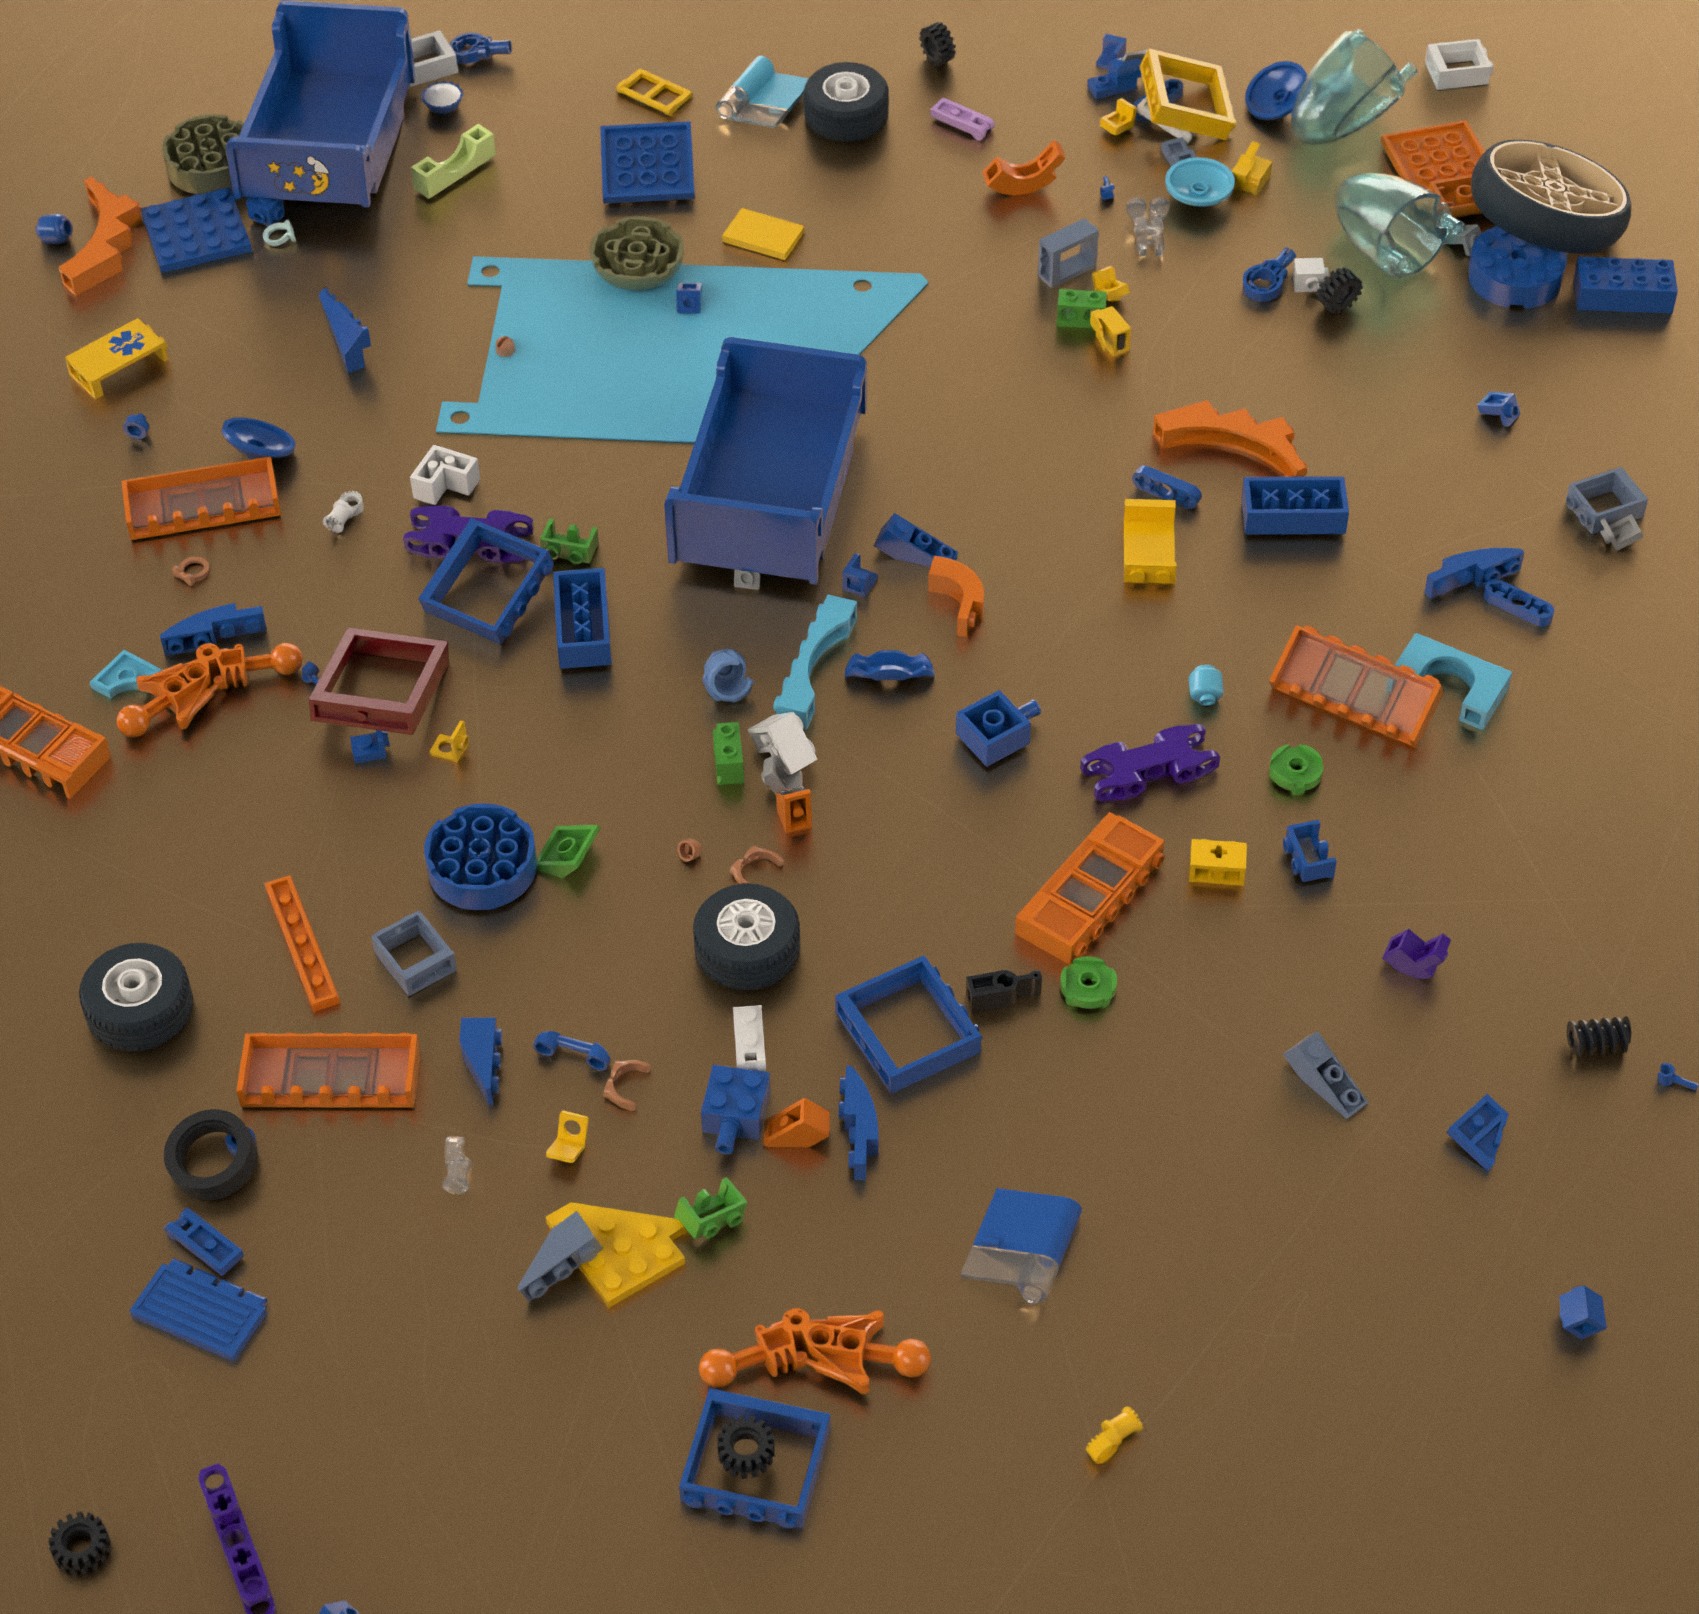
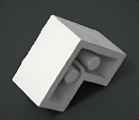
M433 445L410 476L413 498L436 505L446 489L469 496L480 481L478 458Z
M794 712L772 715L747 729L758 752H770L786 775H791L818 760L815 755V747L811 740L807 739L803 731V723Z

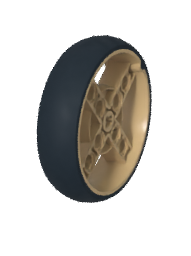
M1514 139L1501 141L1488 148L1478 159L1473 169L1471 192L1479 210L1501 229L1531 244L1572 254L1597 253L1615 244L1629 225L1631 200L1623 183L1600 164L1569 149L1534 140Z

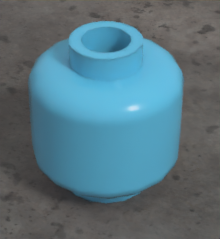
M1197 666L1189 675V691L1194 701L1200 702L1203 706H1210L1223 696L1222 673L1215 669L1214 666Z

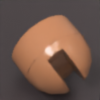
M508 336L498 338L495 345L496 353L501 357L513 355L515 353L514 341Z
M686 839L678 844L677 850L680 858L689 862L700 856L702 847L695 839Z

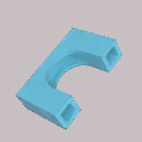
M1418 633L1414 634L1395 664L1397 667L1401 665L1408 666L1415 670V674L1425 677V675L1450 674L1466 682L1470 692L1462 703L1459 721L1480 730H1484L1509 690L1512 671ZM1388 678L1386 691H1392L1396 683L1395 680Z

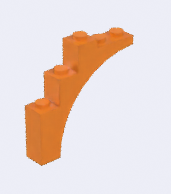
M92 176L85 179L84 183L89 200L97 207L100 213L97 228L86 246L73 258L59 266L63 285L76 296L123 271L121 253L133 246L130 229L142 223L140 214L142 209L136 200H132L126 194L118 198L115 193L112 194L102 182L99 183Z
M1208 400L1154 415L1153 434L1163 449L1191 444L1220 445L1254 455L1272 465L1285 477H1305L1307 474V465L1304 460L1299 458L1292 444V440L1295 438L1294 430L1283 417L1257 424L1255 418L1251 417L1245 408L1219 416L1218 410L1213 408Z

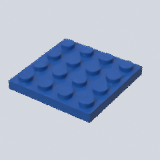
M691 121L600 126L603 203L695 199Z
M230 187L141 208V215L161 273L252 251L250 240Z

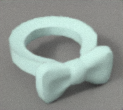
M286 220L285 223H274L263 232V239L269 246L281 245L289 238L292 242L296 241L294 230L289 220ZM279 229L287 230L280 239H269L273 231Z

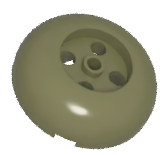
M629 217L617 220L616 225L609 228L603 227L592 239L590 256L594 269L607 283L624 290L641 291L658 287L666 283L677 273L684 257V243L680 233L673 231L671 225L662 220L650 217Z

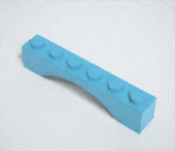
M828 594L824 603L819 604L816 620L810 623L808 629V638L802 641L799 650L800 655L798 659L794 658L791 665V674L784 679L782 694L775 698L773 710L776 711V714L794 712L801 719L804 726L803 729L807 730L815 713V693L809 680L812 669L818 659L829 648L850 636L857 620V601Z

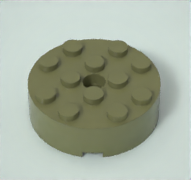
M211 114L193 117L176 125L175 131L170 136L166 135L162 144L166 170L171 182L178 188L195 194H204L229 187L233 191L226 145L230 138L239 137L244 123L240 120L237 122L229 120L226 115Z

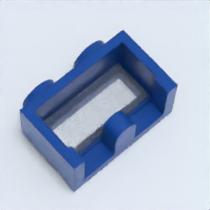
M1319 820L1287 826L1286 837L1283 838L1284 851L1286 854L1291 853L1293 858L1291 860L1292 870L1295 875L1300 874L1303 882L1326 877L1334 878L1337 861L1335 857L1327 859L1328 842L1326 840L1320 841L1318 838L1320 830Z

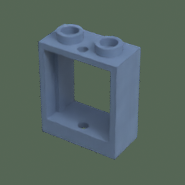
M1083 218L1039 240L1038 276L1047 285L1054 288L1097 267L1099 230L1096 226ZM1080 244V253L1060 262L1061 253Z
M1619 467L1570 483L1565 502L1568 508L1577 515L1580 523L1591 534H1595L1604 529L1600 521L1604 518L1608 525L1631 514L1635 520L1643 518L1648 498L1625 470ZM1612 491L1623 504L1597 513L1587 499Z
M420 910L403 917L400 921L379 930L371 936L374 953L408 997L457 970L454 953ZM421 935L435 954L403 971L389 951Z

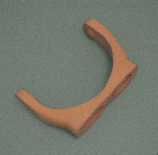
M754 845L746 852L743 859H738L731 866L729 873L738 884H750L741 875L746 864L756 860L767 859L780 867L784 864V860L775 852Z
M616 1060L611 1076L606 1083L603 1098L609 1099L623 1109L634 1111L637 1106L636 1103L619 1096L613 1084L619 1076L631 1070L649 1073L651 1065L638 1060L622 1062Z

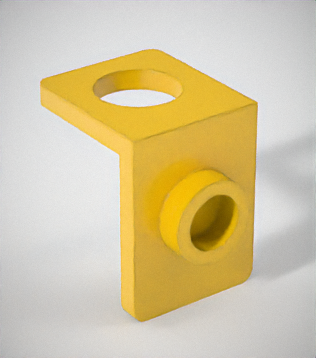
M459 721L452 736L440 734L430 750V755L457 763L469 743L465 722ZM444 743H451L452 751L442 752L439 750V747Z
M562 1111L559 1115L557 1139L546 1151V1157L574 1163L586 1147L589 1118L584 1115ZM569 1120L576 1121L580 1125V1133H569L565 1127L566 1122Z

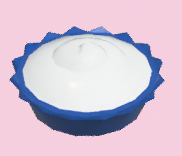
M446 81L441 83L435 82L433 85L429 84L427 88L423 89V93L420 94L422 97L421 101L424 102L430 111L441 114L454 111L464 96L462 94L463 89H460L459 85H455L453 82L447 83Z

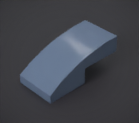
M1183 137L1165 141L1161 144V150L1171 166L1184 159L1197 158L1194 150L1188 149Z

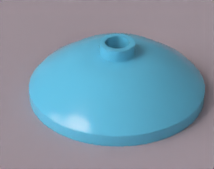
M1200 157L1188 158L1175 163L1169 168L1165 178L1166 188L1175 199L1195 207L1212 206L1224 201L1232 194L1235 183L1234 175L1227 166L1216 160Z

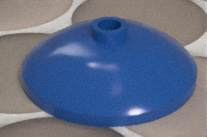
M1290 61L1277 62L1265 67L1254 76L1247 87L1245 103L1248 110L1253 116L1262 120H1275L1287 116L1297 109L1305 99L1309 90L1308 74L1301 65Z
M231 418L226 420L222 426V434L227 442L250 459L271 457L272 460L283 458L291 454L295 449V440L289 433L261 420Z

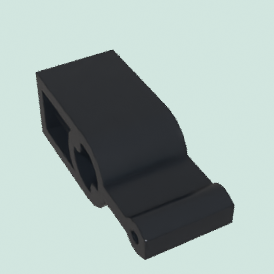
M1001 970L967 976L966 996L971 1013L1012 1006L1016 1002L1017 997L1040 995L1042 975L1040 971L1036 970L1030 974L1016 976L1011 971Z

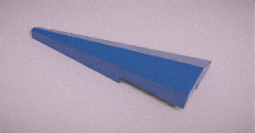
M328 288L322 289L319 293V298L347 373L364 368L365 362L362 349L371 346L367 326L361 327V321L355 319L353 313L341 301L335 302L337 300L334 294L330 295Z

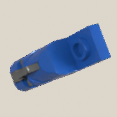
M1148 50L1126 53L1122 58L1109 61L1108 74L1088 79L1087 87L1094 97L1099 99L1137 89V79L1142 77L1140 64Z

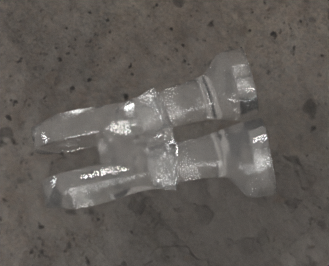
M1156 197L1151 200L1148 210L1149 219L1147 220V205L1143 198H1131L1126 204L1127 214L1135 223L1136 245L1140 256L1147 255V245H1154L1155 256L1163 255L1165 241L1163 236L1164 225L1162 222L1170 210L1169 201L1165 197Z

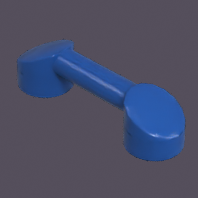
M555 1031L540 1033L533 1043L534 1050L544 1056H552L557 1046L588 1054L587 1064L600 1071L606 1070L611 1061L608 1052L602 1045L596 1042L592 1044L562 1036Z

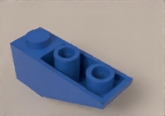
M896 513L881 528L874 547L894 559L931 567L934 556L955 560L958 555V551Z
M496 1017L461 1018L459 1043L462 1058L488 1105H493L494 1094L499 1093V1076H495V1071L501 1069V1054L497 1052V1046H502L503 1043L502 1029H497Z

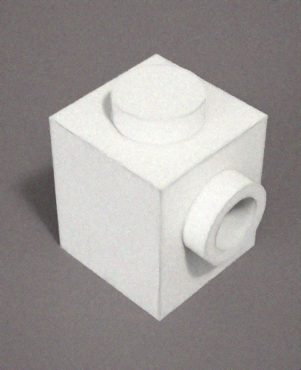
M1294 258L1292 273L1294 291L1317 292V289L1321 288L1319 286L1320 283H1324V278L1329 275L1328 267H1324L1323 258Z

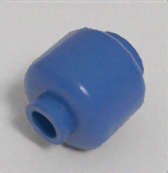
M60 213L43 215L36 225L37 236L47 245L66 243L73 231L70 220Z

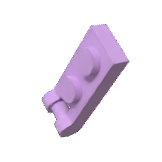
M942 98L930 109L931 117L972 134L976 140H982L986 136V132H990L995 127V123L990 117L946 98Z

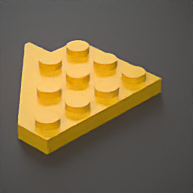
M573 1202L546 1216V1223L552 1229L577 1211L601 1244L603 1250L598 1252L593 1260L583 1263L579 1268L608 1308L685 1264V1257L673 1240L688 1231L675 1218Z

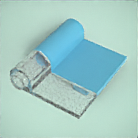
M758 56L717 102L716 110L719 116L727 120L776 129L804 95V86L809 78L775 73L772 62L764 56Z

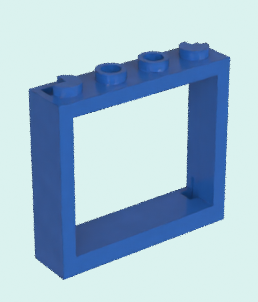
M471 518L418 600L425 612L501 645L505 638L511 635L514 624L525 613L527 604L532 596L538 593L541 582L545 576L551 573L554 563L548 550ZM481 541L534 563L494 626L441 604Z
M925 955L835 995V1012L890 1094L981 1053V1040L983 1037L979 1033V1026L977 1024L973 1025L965 1006L956 1001L951 986L948 983L944 984L940 978L937 966L933 967ZM921 981L962 1040L898 1069L858 1009Z
M709 1388L679 1485L680 1501L693 1508L707 1507L715 1509L724 1515L734 1513L746 1516L748 1519L756 1522L766 1520L775 1522L784 1528L797 1527L803 1529L831 1430L830 1414ZM745 1415V1421H749L750 1416L756 1417L757 1424L760 1419L765 1421V1427L769 1426L770 1428L816 1437L797 1507L696 1485L716 1416L728 1419L734 1418L737 1421H740L739 1416Z

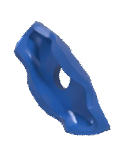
M882 650L869 656L855 653L850 658L844 675L845 678L868 677L874 680H905L911 677L934 678L935 672L929 657L924 653L911 656L897 650Z

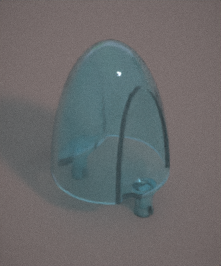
M1356 29L1355 32H1344L1318 60L1296 96L1291 113V127L1295 137L1305 144L1322 145L1343 139L1359 131L1379 118L1399 100L1398 97L1404 95L1405 84L1418 73L1417 68L1408 62L1399 71L1390 57L1376 43L1367 38L1362 30Z
M1361 173L1344 180L1336 191L1335 209L1344 231L1356 247L1373 264L1393 278L1410 277L1423 270L1440 252L1448 233L1451 232V234L1457 236L1464 228L1463 222L1451 216L1449 205L1445 202L1440 203V195L1415 182L1398 176L1383 173Z

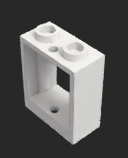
M440 30L411 39L413 59L435 52L438 57L414 64L416 80L414 84L410 83L409 87L458 73L456 54Z
M1479 39L1429 44L1427 46L1425 64L1437 90L1489 84L1490 75L1493 74V63L1489 61L1487 50L1485 47L1483 48ZM1473 61L1474 66L1453 69H1447L1446 67L1448 63Z

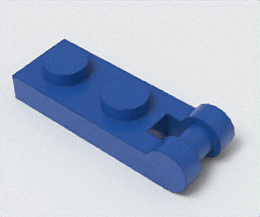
M187 1207L179 1214L180 1218L175 1222L171 1221L164 1227L165 1232L171 1239L177 1240L221 1276L244 1257L242 1249Z

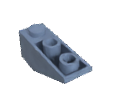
M1318 1031L1303 1038L1283 1053L1299 1078L1346 1119L1368 1103L1365 1096Z
M577 1211L551 1229L517 1288L528 1302L544 1295L549 1287L559 1280L569 1277L573 1270L583 1263L593 1260L597 1253L603 1250V1247Z

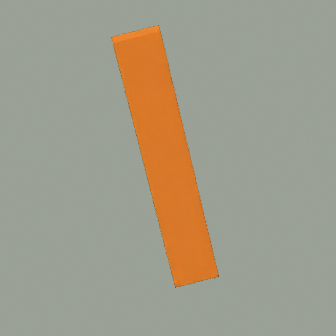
M291 875L264 883L313 1012L340 1004L338 993Z

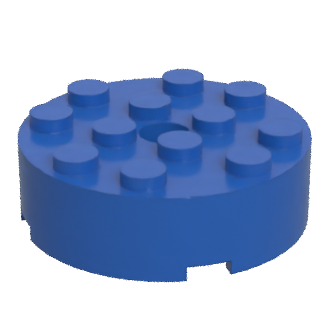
M1496 225L1480 234L1473 243L1468 267L1469 282L1481 297L1496 305L1508 308L1510 304L1524 305V309L1541 306L1551 301L1559 293L1562 287L1567 256L1565 252L1550 250L1526 242Z
M482 803L453 810L452 815L443 821L439 819L433 825L424 844L427 873L432 888L443 900L459 908L486 910L503 906L522 895L531 885L536 875L537 856L532 829L528 823H525L517 816L515 811L504 806Z

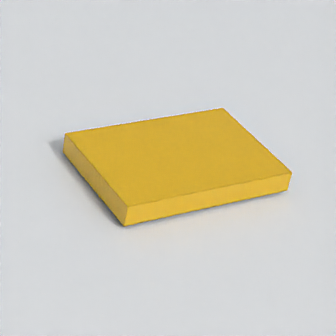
M741 208L723 233L722 242L786 260L805 230L803 225Z

